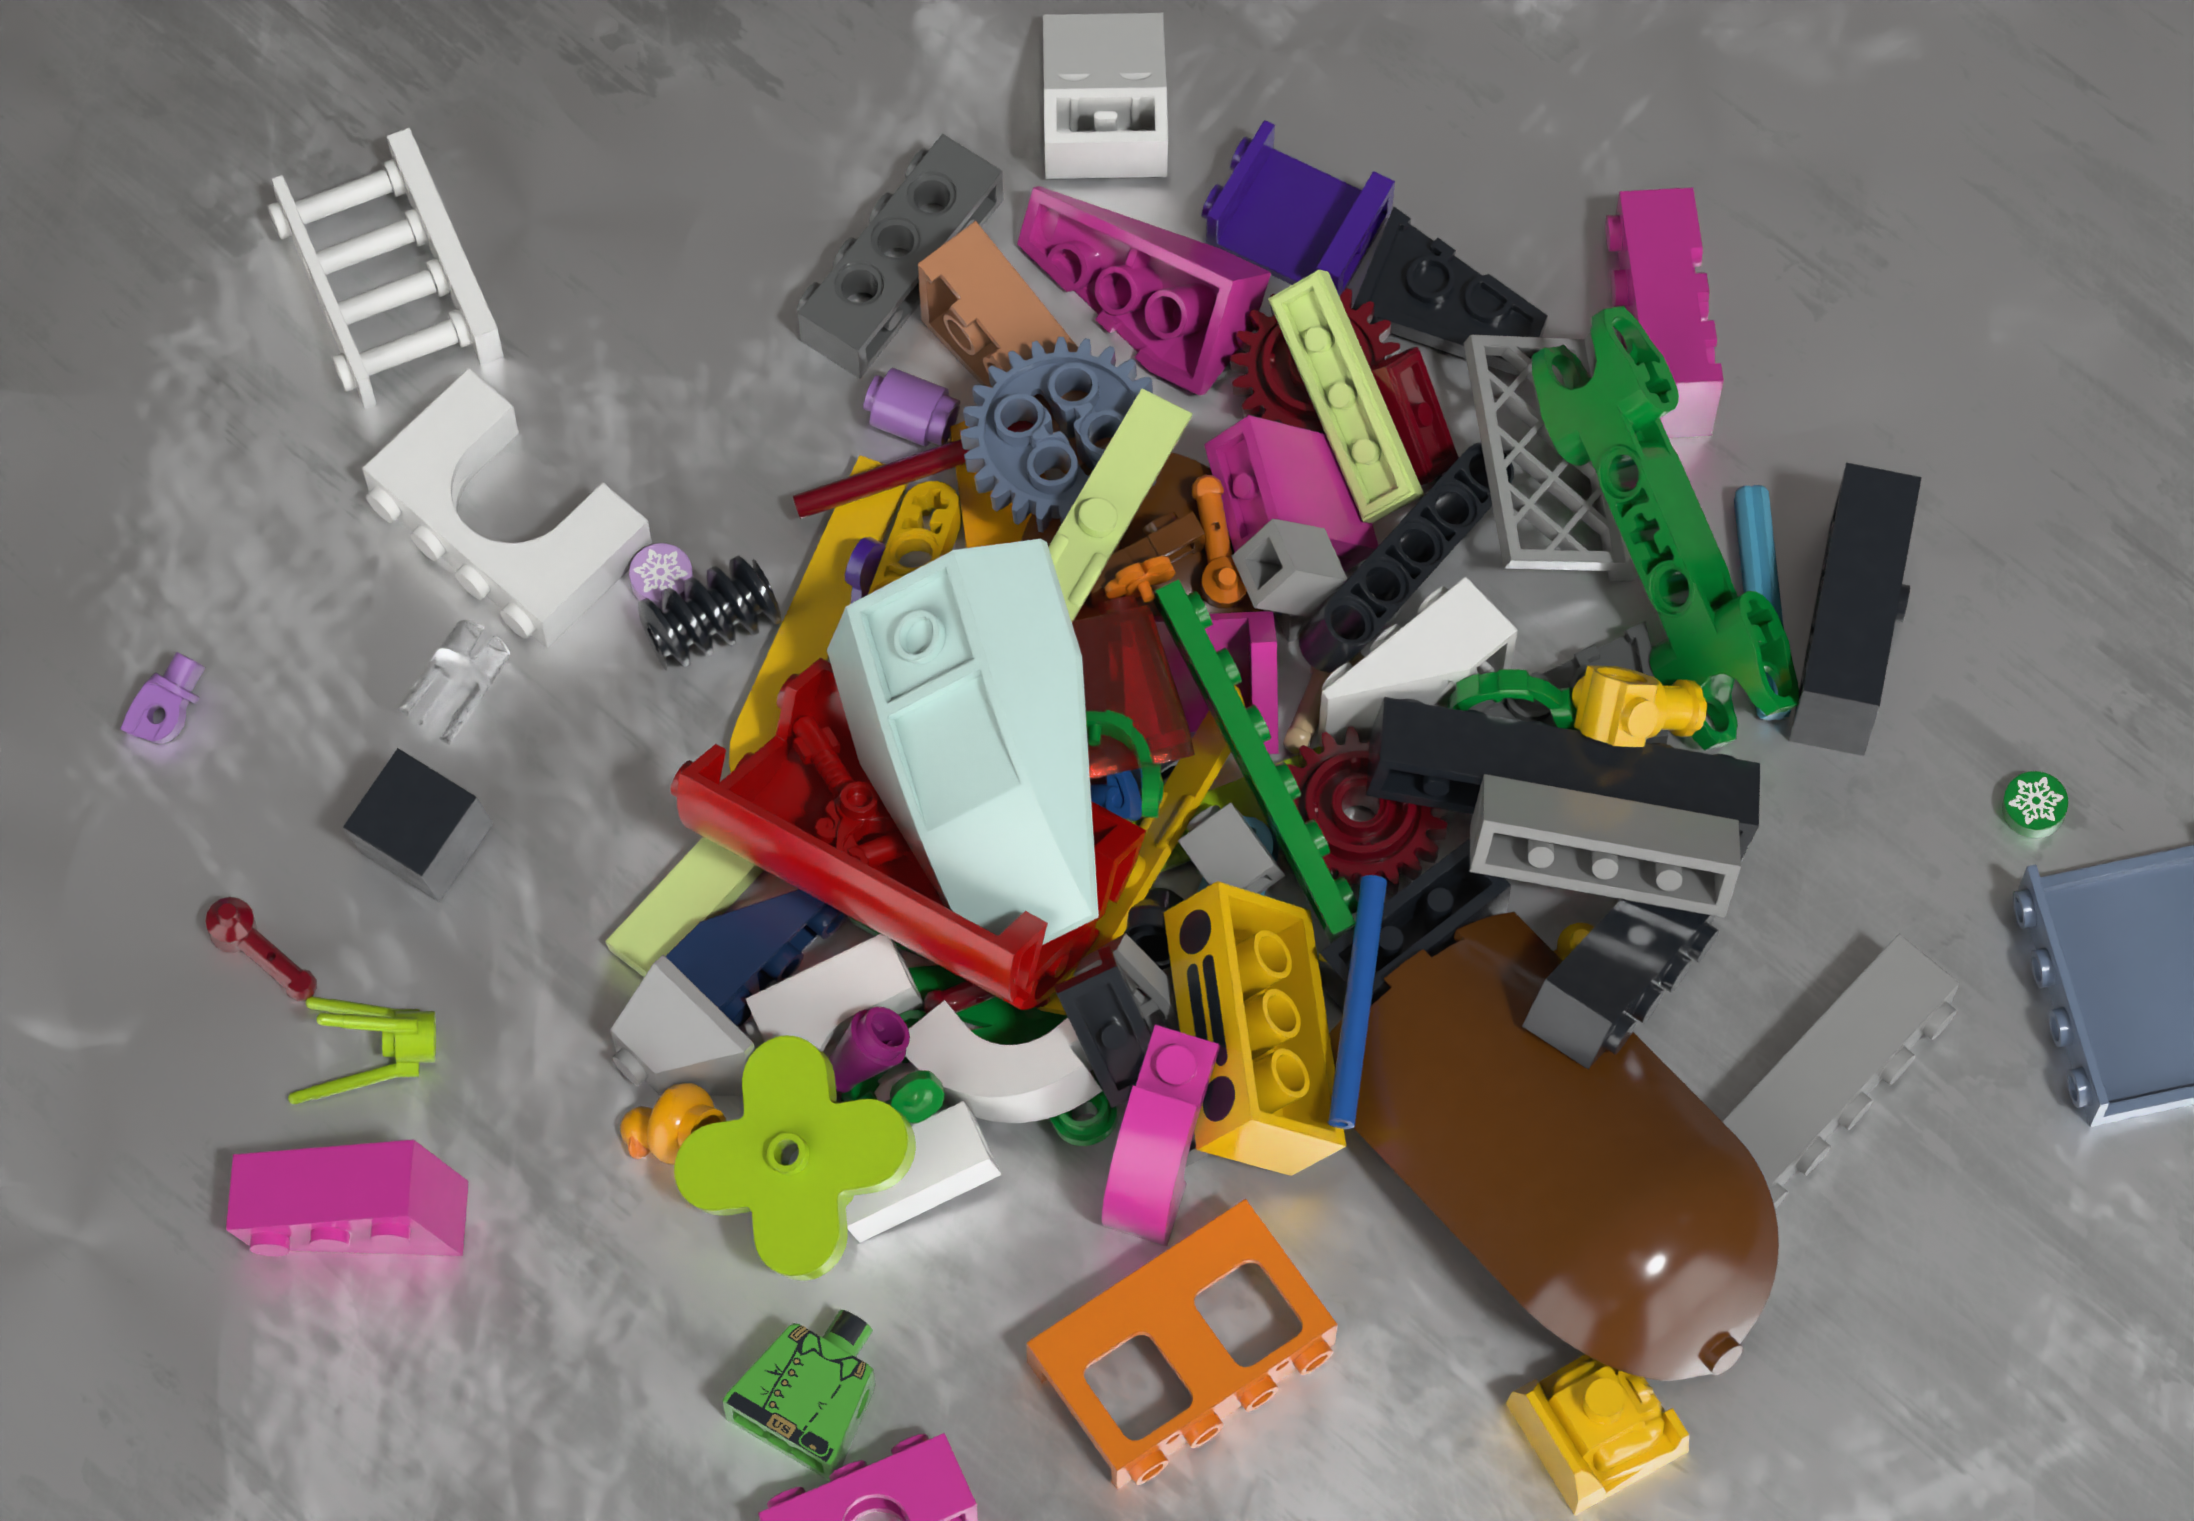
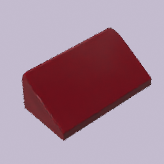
M1417 346L1370 366V369L1420 485H1424L1446 472L1459 457L1423 357Z

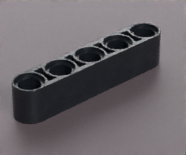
M1475 443L1467 448L1305 625L1299 635V647L1302 656L1311 666L1317 670L1331 673L1343 664L1350 663L1493 506L1481 443ZM1512 462L1506 468L1510 484L1514 479Z

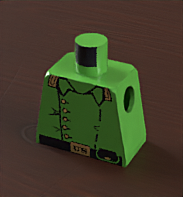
M846 1310L838 1312L823 1337L800 1324H791L726 1394L722 1400L726 1420L830 1481L829 1476L843 1466L874 1392V1369L857 1358L858 1353L873 1332L872 1328L864 1320Z

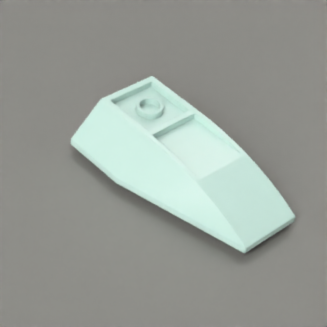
M1042 539L952 550L846 606L827 648V653L859 763L943 905L997 936L1024 911H1027L1048 923L1043 944L1098 918L1082 654L1047 542Z

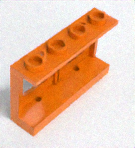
M1244 1199L1026 1342L1027 1363L1041 1383L1048 1380L1111 1468V1482L1116 1489H1119L1131 1480L1136 1485H1140L1155 1477L1168 1465L1169 1461L1166 1457L1186 1443L1191 1448H1196L1212 1439L1224 1427L1221 1420L1243 1406L1249 1412L1266 1403L1279 1390L1276 1383L1294 1371L1298 1370L1301 1375H1306L1320 1367L1333 1354V1350L1330 1347L1335 1345L1338 1324L1249 1202ZM1255 1263L1263 1269L1302 1324V1330L1296 1337L1254 1365L1242 1367L1227 1352L1196 1309L1194 1301L1201 1292L1242 1265ZM1145 1335L1157 1346L1190 1392L1193 1401L1188 1409L1140 1440H1131L1122 1433L1084 1378V1373L1089 1366L1133 1337Z

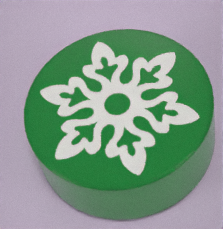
M2040 771L2022 773L2015 777L2006 788L2002 803L2004 819L2009 827L2021 836L2033 839L2050 836L2061 827L2065 820L2068 809V795L2062 783L2050 774Z

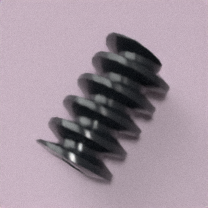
M739 555L730 559V578L717 566L708 569L706 576L707 588L694 577L686 579L684 581L685 600L671 587L661 591L662 611L648 598L638 602V613L644 631L657 658L666 671V657L671 654L684 667L691 665L689 646L695 644L707 657L713 655L712 635L716 633L730 646L736 644L735 624L741 623L753 636L758 634L757 614L764 612L775 625L782 623L780 608L773 590L756 560H752V568Z

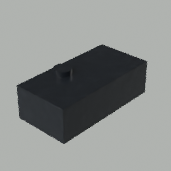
M1846 462L1830 521L1799 685V705L1795 706L1789 738L1791 742L1861 756L1865 755L1881 703L1895 621L1903 623L1907 609L1910 585L1902 584L1922 477Z

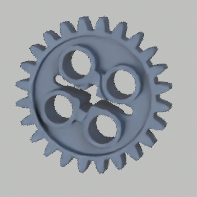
M1058 337L1054 353L1048 354L1045 353L1038 341L1032 342L1033 358L1026 361L1013 350L1008 352L1011 370L1005 372L991 365L988 368V374L992 388L974 385L972 388L974 402L978 406L964 407L963 410L965 425L970 427L961 431L963 449L969 450L964 454L967 472L977 473L974 476L977 492L980 494L993 490L990 496L992 509L996 512L1012 503L1013 522L1017 525L1024 521L1030 513L1035 514L1038 532H1044L1052 518L1060 519L1061 524L1063 523L1090 477L1079 466L1075 452L1070 446L1068 439L1075 437L1078 456L1093 471L1106 450L1098 448L1094 444L1104 438H1113L1141 388L1153 393L1150 376L1135 380L1137 376L1136 361L1130 359L1116 367L1115 348L1112 346L1106 348L1099 357L1092 356L1090 339L1086 338L1080 344L1077 352H1068L1064 337ZM1073 390L1088 393L1084 399L1079 401H1067L1061 398L1065 393ZM1041 394L1051 406L1053 417L1062 432L1053 433L1051 415L1033 397L1034 395ZM1018 421H1028L1034 424L1031 429L1024 432H1013L1007 429L1011 424ZM1052 468L1068 472L1063 478L1057 480H1046L1040 477L1043 472Z

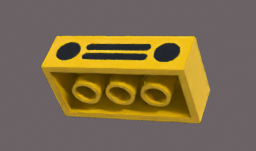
M1216 881L1165 911L1164 919L1180 1032L1217 1043L1220 1046L1194 1130L1196 1150L1292 1176L1345 1148L1344 1129L1335 1128L1328 1123L1335 1068L1311 910Z

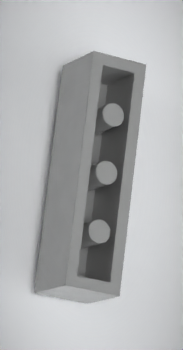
M1486 774L1483 776L1470 824V872L1726 918L1741 869L1739 820Z

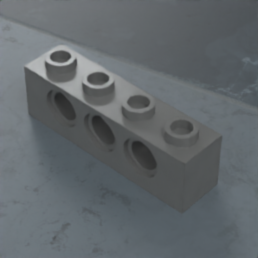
M944 134L939 137L930 150L921 149L911 160L905 173V181L893 195L891 193L884 194L876 203L869 218L870 224L859 238L851 237L841 246L834 259L833 270L821 284L814 282L802 295L796 310L801 342L861 379L920 305L918 263L974 221L981 228L1004 200L1003 171ZM927 204H940L945 207L943 210L935 213L925 212L920 209ZM893 248H903L909 251L907 255L898 258L889 257L884 254ZM856 293H868L874 296L869 301L863 303L848 300L851 295Z

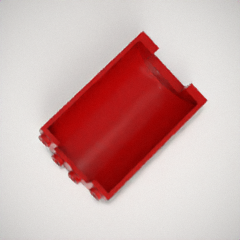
M821 657L801 674H792L781 687L776 702L777 707L781 709L776 735L755 753H746L738 762L735 770L722 781H720L727 749L717 744L713 745L694 762L691 760L686 761L677 771L672 781L670 792L671 795L677 797L678 814L682 823L687 828L996 997L1024 1010L1035 1007L1056 991L1054 986L1066 981L1076 969L1081 959L1090 950L1100 934V931L1095 928L1096 923L1105 915L1109 900L1118 903L1132 873L1146 833L1145 829L1091 801L1099 917L1043 944L1048 923L1024 911L999 936L947 909L918 862L909 861L904 855L878 866L870 867L815 837V825L818 819L825 818V808L834 797L814 764L804 765L793 748V739L796 736L792 731V726L799 718L811 715L816 719L821 729L829 726L840 743V752L837 753L838 757L854 782L861 781L872 785L859 763L831 663ZM890 833L868 834L862 837L857 844L861 845Z

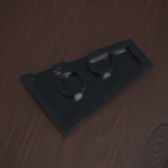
M1393 207L1352 307L1353 310H1357L1361 305L1372 301L1374 303V315L1370 324L1389 320L1392 334L1466 358L1464 342L1470 335L1542 338L1548 315L1489 273L1486 275L1478 273L1455 256L1456 250L1438 237L1434 241L1411 225V218ZM1486 355L1488 366L1517 376L1520 375V372L1502 356Z

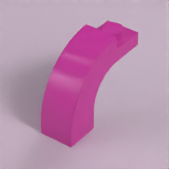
M1154 1026L1136 1086L1133 1085L1109 1170L1102 1207V1224L1104 1227L1168 1246L1187 1185L1184 1180L1186 1161L1198 1116L1220 1049L1219 1044L1162 1026Z

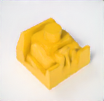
M1586 1354L1538 1382L1536 1378L1512 1391L1506 1401V1405L1574 1516L1689 1452V1433L1673 1408L1664 1410L1661 1402L1654 1394L1653 1388L1649 1386L1645 1378L1617 1370Z

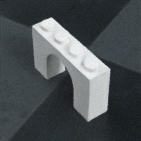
M468 368L362 468L369 491L366 499L384 520L392 523L398 519L412 531L410 534L411 539L428 558L437 561L442 557L457 570L455 572L457 580L472 596L479 600L487 596L502 609L500 611L502 619L517 635L524 639L532 635L548 649L629 571L630 564L635 555L643 548L652 545L649 522L605 483H602L559 525L539 538L519 543H504L487 539L471 530L457 513L462 492L469 481L519 434L513 405Z
M879 934L746 998L754 1020L745 1023V1028L750 1040L754 1043L755 1050L772 1038L788 1035L797 1036L809 1041L829 1057L853 1017L859 1011L874 1007H885L900 1015L905 1011L916 1010L922 1007L924 1002L900 949L892 939ZM964 1101L911 1126L915 1135L916 1151L913 1163L902 1180L884 1191L856 1195L846 1206L848 1230L859 1243L1002 1175L976 1117Z

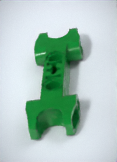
M1624 306L1606 308L1592 316L1590 332L1597 360L1593 377L1586 371L1577 355L1572 353L1565 345L1550 348L1544 347L1532 355V376L1539 400L1541 417L1553 445L1567 462L1574 466H1583L1590 461L1592 462L1601 490L1649 600L1662 622L1668 638L1654 645L1650 651V665L1654 677L1662 685H1672L1679 679L1692 680L1699 684L1707 703V712L1713 720L1715 730L1705 720L1702 728L1695 731L1691 737L1704 751L1724 747L1737 739L1738 722L1731 695L1735 679L1745 690L1752 703L1760 708L1766 716L1786 712L1799 705V686L1791 656L1789 639L1774 607L1763 595L1756 591H1747L1740 596L1736 593L1728 567L1681 460L1672 447L1660 420L1661 417L1676 409L1679 403L1678 389L1664 356L1653 344L1641 324ZM1613 327L1623 336L1627 351L1616 336ZM1552 365L1556 366L1560 371L1565 386L1557 380ZM1766 672L1774 680L1777 686L1778 695L1775 694L1774 691L1771 689L1769 682L1767 680Z

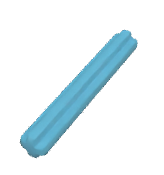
M1762 485L1742 486L1735 492L1734 508L1744 593L1756 591L1763 595L1774 607L1784 628L1769 491ZM1766 672L1767 680L1769 682L1771 689L1774 691L1775 694L1778 695L1777 686L1774 680ZM1756 707L1758 717L1765 721L1783 720L1790 716L1791 709L1766 716L1758 707Z

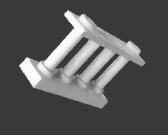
M410 127L387 136L392 159L383 162L384 169L294 202L283 175L271 179L277 202L268 205V210L280 240L292 237L341 354L332 357L340 382L345 392L356 388L365 409L376 405L369 376L450 345L459 343L460 347L463 348L471 344L480 365L504 357L496 323ZM391 192L394 193L395 197L406 194L412 210L404 212L405 219L318 252L315 251L304 226L305 224ZM415 242L417 247L428 244L434 260L426 262L427 269L337 303L326 277L327 274ZM437 292L439 297L450 294L456 310L448 313L449 320L362 353L358 352L347 325Z

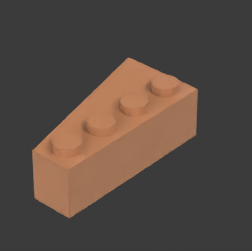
M976 221L918 263L921 321L981 385L992 388L988 374V368L991 365L1005 372L1011 370L1008 352L1013 350L1025 361L1033 358L1031 349L1032 342L1038 341L1045 353L1048 354L1054 353L1058 337H1064L1068 352H1077L1078 346ZM1073 390L1065 393L1061 398L1067 401H1079L1084 399L1088 393ZM1041 394L1034 395L1033 397L1050 413L1053 433L1062 432L1053 417L1051 406ZM1075 437L1068 439L1070 446L1075 452L1079 466L1084 464L1077 454ZM1112 438L1101 439L1094 446L1106 449ZM1060 469L1065 475L1068 473L1067 471Z

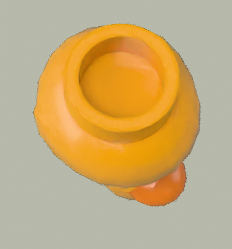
M679 1083L666 1089L658 1098L653 1108L639 1106L628 1111L622 1118L620 1133L633 1159L645 1158L651 1152L661 1162L675 1165L677 1153L682 1143L691 1133L702 1126L724 1122L726 1118L720 1110L715 1109L711 1096L702 1087L693 1083Z

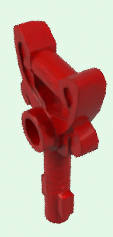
M811 715L799 718L792 726V731L796 736L793 739V748L804 765L814 764L834 797L825 808V818L818 819L815 825V837L870 867L878 866L904 855L909 861L918 862L875 788L866 782H854L848 770L838 757L837 753L840 752V743L830 727L827 726L821 729L816 719ZM890 833L861 845L857 844L865 835Z

